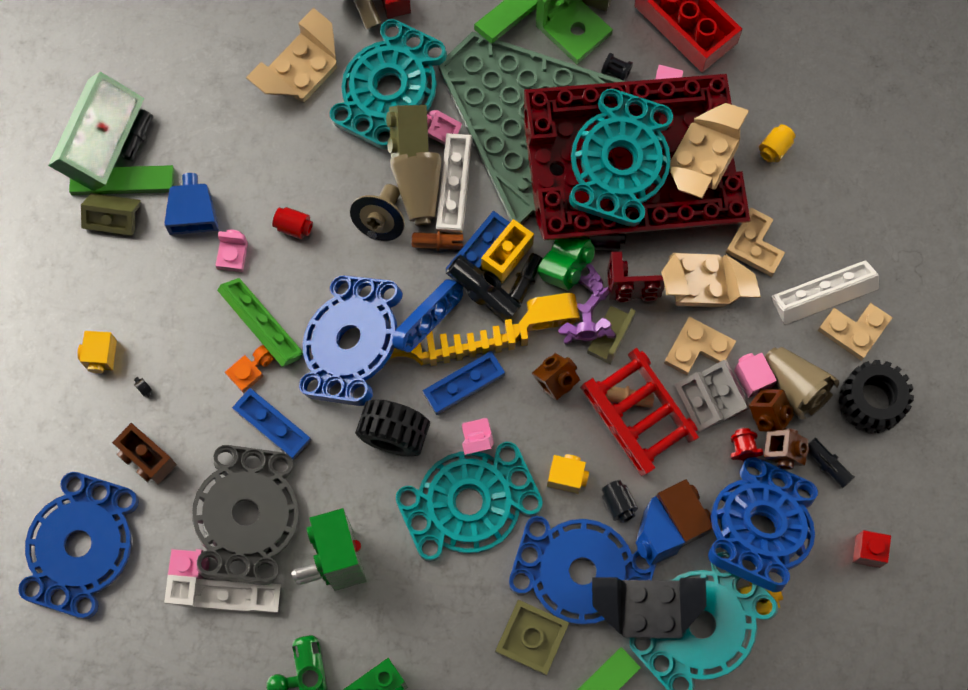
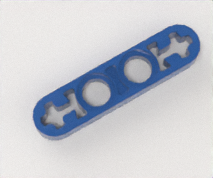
M446 279L395 330L392 339L394 348L411 352L460 302L464 291L463 286L454 280Z

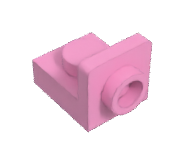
M438 110L427 112L428 137L445 145L446 133L458 134L462 123Z
M237 230L219 231L218 238L220 244L216 268L218 270L243 272L248 246L245 235Z
M488 418L462 424L465 438L462 446L465 455L492 448L494 441Z
M171 549L168 575L203 579L197 571L196 564L198 556L204 551L201 549H196V551ZM209 557L201 562L202 568L206 571L209 570Z

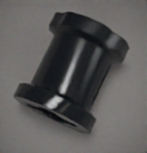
M609 53L601 73H608L620 80L626 81L631 72L633 62H624L615 58L614 54Z

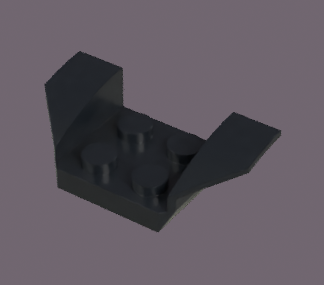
M592 577V605L625 638L682 639L686 630L707 607L706 578L621 580L617 577Z

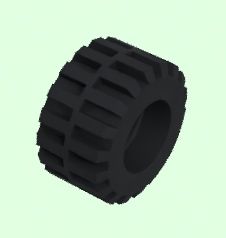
M874 360L871 364L867 361L860 367L857 366L843 382L844 384L839 391L842 395L838 399L839 404L844 406L840 410L842 414H848L849 417L846 420L849 423L854 421L857 424L855 426L856 429L861 430L865 427L867 433H872L874 430L877 433H882L886 429H892L910 411L912 407L910 404L914 401V395L910 393L914 389L912 384H907L909 380L907 374L902 376L899 373L902 370L900 367L896 366L894 369L891 367L892 363L888 361L883 365L880 360ZM874 385L881 388L888 397V408L878 409L871 406L864 398L863 386Z
M369 400L365 402L355 434L364 443L379 450L400 456H419L426 439L430 421L423 414L408 406L387 400Z

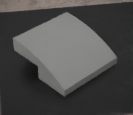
M722 360L701 373L696 372L675 384L698 432L713 427L749 409V404L726 360Z

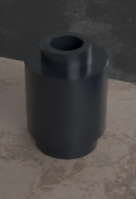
M625 234L588 237L595 250H620V245H625Z
M621 480L613 481L601 489L603 492L602 498L614 521L620 520L621 523H624L636 516L634 512L638 510V507L627 485H623Z

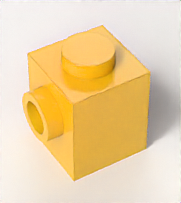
M84 331L83 343L78 347V360L92 373H104V370L113 371L117 345L116 338L111 332Z
M567 454L565 457L554 455L547 487L579 494L580 487H586L589 471L584 470L586 462L581 461V458L575 455Z

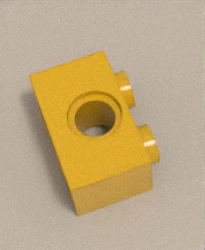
M513 219L482 256L481 269L494 273L502 284L533 246L534 233Z

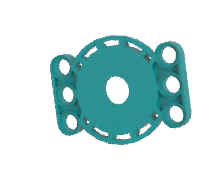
M394 19L384 21L380 27V33L384 41L365 47L349 62L343 74L341 86L344 102L333 105L330 110V118L336 127L383 150H388V142H380L378 137L384 131L390 132V127L387 126L386 122L389 107L397 105H422L425 97L428 96L425 104L428 110L434 100L437 87L433 66L442 64L447 58L446 48L440 40ZM390 27L399 29L398 34L394 37H387L385 33ZM417 37L420 39L418 46L413 48L407 46V41L410 38ZM437 47L442 50L441 55L437 58L428 56L432 48ZM387 75H393L400 79V89L392 95H382L378 92L377 88L379 81ZM430 76L432 77L431 89L428 88L427 77ZM349 81V89H350V91L347 93L346 88H347V82ZM340 110L348 112V117L343 121L335 119L337 112ZM368 121L370 127L368 130L360 132L357 130L358 123Z
M607 89L602 92L598 100V107L602 113L588 120L579 130L573 142L571 163L572 170L579 184L573 187L569 195V202L573 208L633 227L637 226L645 216V208L642 203L653 197L660 190L669 174L670 151L661 131H665L673 120V113L665 105L616 89ZM608 96L614 97L617 100V106L614 108L607 107L604 104V98ZM633 104L640 106L642 114L640 116L632 115L629 112V106ZM658 112L665 114L667 122L665 124H658L653 118L654 114ZM595 122L597 123L590 131H585L590 125ZM579 139H584L581 150L576 152ZM622 147L629 150L633 157L632 166L626 170L614 168L608 160L609 152L612 149ZM576 159H580L583 171L581 174L578 170ZM662 165H665L664 174L661 179L658 174ZM653 183L656 184L657 187L646 195L645 191ZM577 191L586 192L589 196V201L586 203L577 202L575 193ZM603 199L611 200L614 204V209L609 212L604 211L600 207V201ZM628 207L636 208L639 212V218L635 220L629 219L625 214V210Z
M503 442L498 445L495 458L481 452L465 455L464 451L447 455L437 461L427 471L419 490L413 486H403L396 493L397 506L420 557L428 562L439 559L442 555L443 547L463 554L481 553L494 548L502 543L512 532L518 521L519 513L528 517L536 516L541 511L543 504L542 497L516 444L512 442ZM505 448L512 449L515 452V458L510 462L503 461L500 458L501 450ZM475 456L482 458V460L465 459V457ZM459 458V460L451 462L446 466L443 465L449 460ZM438 469L439 472L434 476L432 482L428 483L427 481L430 476ZM516 472H521L526 476L527 481L522 486H516L511 482V476ZM424 489L428 490L427 495L423 493ZM468 489L478 492L483 501L481 509L472 515L463 514L456 506V498L459 493ZM412 492L416 496L415 503L411 506L403 505L400 502L402 494ZM529 496L536 498L538 501V507L532 511L526 510L522 504V501ZM511 507L516 510L515 515L510 512ZM418 516L425 518L427 521L426 528L421 531H416L411 526L412 520ZM507 520L512 521L508 530L501 536L499 531L504 527ZM445 537L451 540L450 544L444 542ZM492 537L496 538L491 544L479 547V543L487 541ZM428 541L435 542L438 545L437 553L432 556L424 554L422 551L424 543ZM456 543L473 544L474 548L464 549L455 546Z
M728 552L717 553L721 558H729ZM712 563V571H689L672 580L700 575L701 578H706L707 607L704 611L710 612L716 620L714 633L708 638L701 639L695 637L691 633L690 628H688L682 639L650 638L649 648L641 651L636 646L637 638H630V647L667 690H675L674 682L679 677L687 679L689 682L688 690H695L694 679H717L728 675L740 667L750 655L756 641L757 619L771 620L778 612V604L769 592L752 583V589L749 593H739L737 583L742 578L729 572L721 573ZM708 576H713L714 582L708 581ZM761 599H768L772 603V611L767 615H760L757 611L756 606ZM747 616L751 617L752 623H748ZM748 630H752L750 641L745 649L743 646L747 639ZM741 652L743 655L736 663L729 667L728 663ZM659 656H666L669 659L670 665L665 672H659L655 668V660ZM719 667L723 669L721 672L705 675L706 670ZM692 668L698 669V675L693 674Z

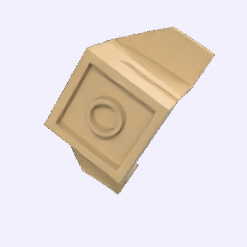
M314 8L298 23L300 34L269 66L260 62L246 77L264 94L293 96L305 103L337 69L332 23Z
M724 103L694 118V123L690 124L670 162L669 172L672 174L679 191L702 199L707 188L714 190L717 188L739 147L740 127L749 110Z
M673 253L669 256V261L661 272L666 295L675 296L676 306L724 307L734 303L741 297H761L755 274L726 254L721 257L716 254Z

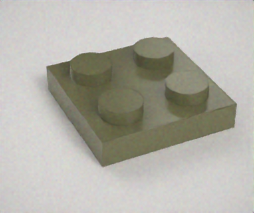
M518 600L495 653L547 676L569 622Z

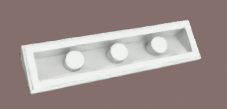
M446 133L436 222L437 231L448 234H463L473 145L472 135Z
M865 260L772 295V300L784 324H789L878 290L879 275Z

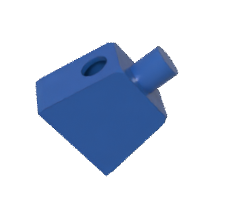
M196 173L183 174L182 185L172 186L169 189L164 221L169 235L219 231L211 193L207 184H198V175Z

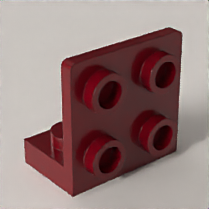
M611 252L607 267V281L610 290L609 300L624 303L632 299L642 298L643 301L649 302L655 301L662 296L665 288L662 275L628 277V262L623 261L622 252Z

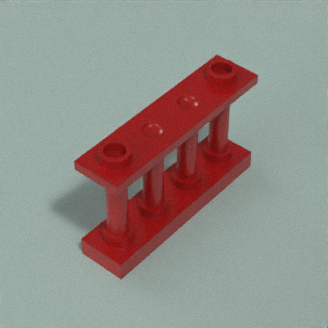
M635 348L627 354L631 359L630 363L602 382H596L594 378H591L580 388L639 474L643 476L655 469L653 462L656 456L684 437L690 443L698 439L699 436L696 433L698 429L695 423L690 418L686 419L649 366L651 361L643 351L640 352L638 348ZM638 370L647 384L618 404H611L605 396L608 394L607 391ZM654 392L663 406L631 427L629 425L627 427L621 419L623 417L622 413ZM667 415H670L678 428L649 449H642L637 442L638 436Z

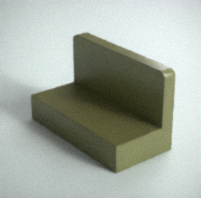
M91 193L81 204V228L133 235L135 232V212L141 206V200Z
M610 305L604 319L611 323V329L616 334V338H608L606 335L601 338L597 337L592 340L587 353L611 365L633 322L636 310L631 308L628 314Z

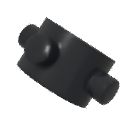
M136 377L134 379L136 382L134 384L143 396L149 398L152 395V389L143 378L139 379V377Z

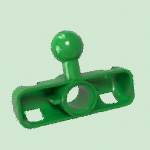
M313 635L296 638L292 643L297 676L286 678L284 675L274 674L266 683L267 690H288L299 687V690H328L319 639ZM313 642H317L319 653L313 654ZM295 646L298 647L299 657H297ZM310 670H314L318 674V682L312 687H308L304 682V676Z

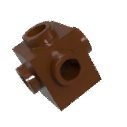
M557 353L546 358L543 364L532 372L542 391L555 400L571 391L573 386L580 381L576 373V364L569 357L563 358Z
M760 389L749 405L758 430L762 432L785 430L794 416L793 408L790 406L784 390Z
M790 428L767 431L764 458L777 463L778 468L792 470L794 466H805L809 450L807 438L799 435L797 430Z

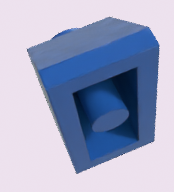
M657 496L651 498L643 512L636 539L638 552L646 559L649 566L677 555L685 543Z

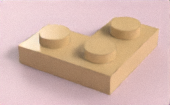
M750 207V222L741 223L726 253L772 277L785 252L763 241L774 219Z
M872 303L868 305L857 322L836 308H833L817 331L862 361L893 317Z
M689 316L664 364L688 375L699 354L719 363L728 358L736 341Z

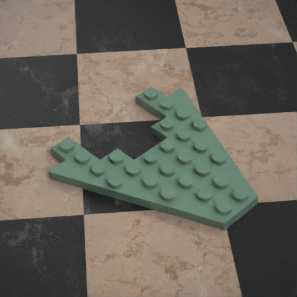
M473 31L447 55L446 60L442 64L438 65L439 72L469 135H472V141L510 221L514 219L521 225L532 214L536 216L524 128V90L626 82L500 40H496L491 44L479 33Z

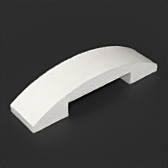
M168 575L164 604L224 611L278 613L281 584L257 585Z

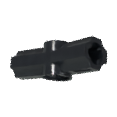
M462 255L457 256L446 271L448 276L467 289L471 300L479 305H486L504 323L521 307L501 287V281L494 273L488 270L481 271Z

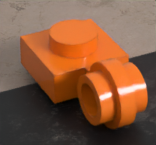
M261 345L254 351V360L252 362L244 355L225 371L228 378L243 394L263 377L258 367L260 365L266 367L275 359L264 345Z

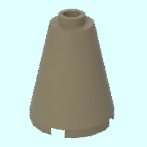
M419 152L416 153V156L412 157L404 154L390 159V166L409 220L415 222L416 226L431 224L430 220L436 216L442 163L440 154Z
M774 347L765 355V359L777 380L776 385L780 390L785 391L790 406L802 420L806 419L804 414L809 413L812 416L819 411L833 396L830 392L833 385L836 388L839 386V380L835 376L784 347L778 349Z

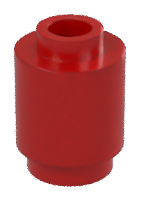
M279 207L274 214L272 226L277 228L278 232L303 239L305 235L309 236L311 233L313 221H310V215L288 207L284 209Z

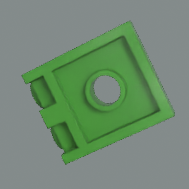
M537 0L536 27L575 64H579L612 35L613 29L581 0ZM580 27L584 30V33L575 35L571 32V29Z

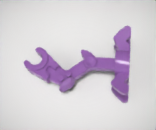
M587 264L590 273L587 276L581 275L579 283L593 292V294L584 305L577 303L578 310L583 317V322H580L577 327L567 322L558 330L560 335H566L564 338L565 344L571 343L573 339L591 341L605 335L608 338H616V334L611 329V323L607 319L602 318L597 323L592 322L594 308L601 300L607 298L610 290L608 287H603L601 277L591 264Z

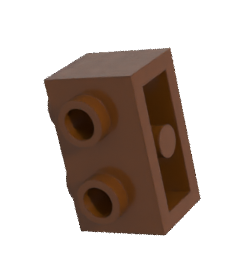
M130 423L112 442L120 450L116 455L127 465L133 462L138 466L139 469L136 473L147 483L152 479L155 483L159 484L177 465L168 454L133 423Z
M687 479L656 495L684 539L685 543L682 547L709 534L713 529L711 513L708 509L703 508L699 501L700 496L694 485H690Z

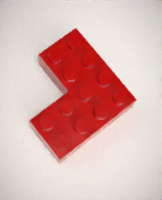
M635 0L634 7L702 73L738 44L743 30L715 3L716 0Z

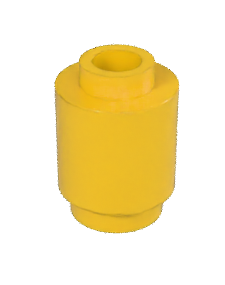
M783 124L774 127L759 145L761 157L767 162H779L794 144L796 137L794 131Z

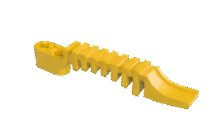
M563 293L528 300V312L518 324H512L511 319L505 320L504 334H500L499 325L492 326L493 338L488 339L487 331L480 330V341H474L473 333H467V343L461 344L460 334H454V346L448 347L447 335L443 333L440 334L441 349L435 350L433 332L431 331L426 336L428 351L422 352L420 342L411 352L394 348L390 359L407 357L415 360L421 366L425 364L437 366V362L443 361L446 364L450 363V359L454 358L457 361H461L464 356L476 358V354L482 353V355H485L495 350V353L502 352L503 348L514 350L519 339L521 346H528L527 333L529 331L561 327L567 322L573 325L580 321L576 295L574 293Z

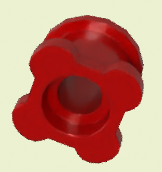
M741 428L735 431V434L730 438L735 446V452L731 453L732 460H742L744 462L749 457H758L764 454L763 449H757L756 439L758 435L756 432L751 431L750 428Z

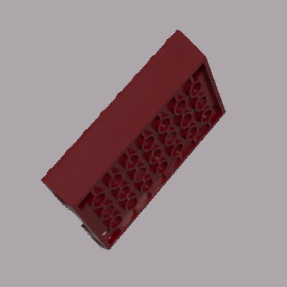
M727 74L524 90V128L537 225L544 241L750 222L743 171L736 172L734 156L715 190L707 188L702 199L679 191L672 174L669 172L660 190L653 197L642 203L645 208V216L637 226H626L573 208L569 202V195L573 187L579 184L572 170V145L583 125L588 120L602 113L598 107V100L602 92L607 89H616L669 107L673 113V120L665 131H661L666 139L670 151V159H672L690 124L694 123V118L724 103L732 105ZM608 96L604 98V104L607 107L614 108L617 106L618 103L614 97ZM636 104L629 106V112L632 115L640 116L642 114L640 106ZM661 112L654 114L653 118L658 124H665L667 122L665 114ZM593 123L585 131H590L597 123ZM579 139L576 152L581 150L584 139ZM617 147L609 152L608 160L613 163L614 168L626 170L632 166L633 157L629 150ZM576 159L577 167L581 174L583 171L580 159ZM554 164L560 165L564 173L559 176L553 175L550 171V166ZM665 165L662 166L658 174L661 179L664 174ZM653 183L645 191V194L647 195L652 192L657 185ZM577 191L575 193L577 202L586 203L589 201V196L586 192ZM603 199L600 201V207L604 211L609 212L614 209V204L611 200ZM628 207L625 210V214L629 219L635 220L639 218V212L636 208Z

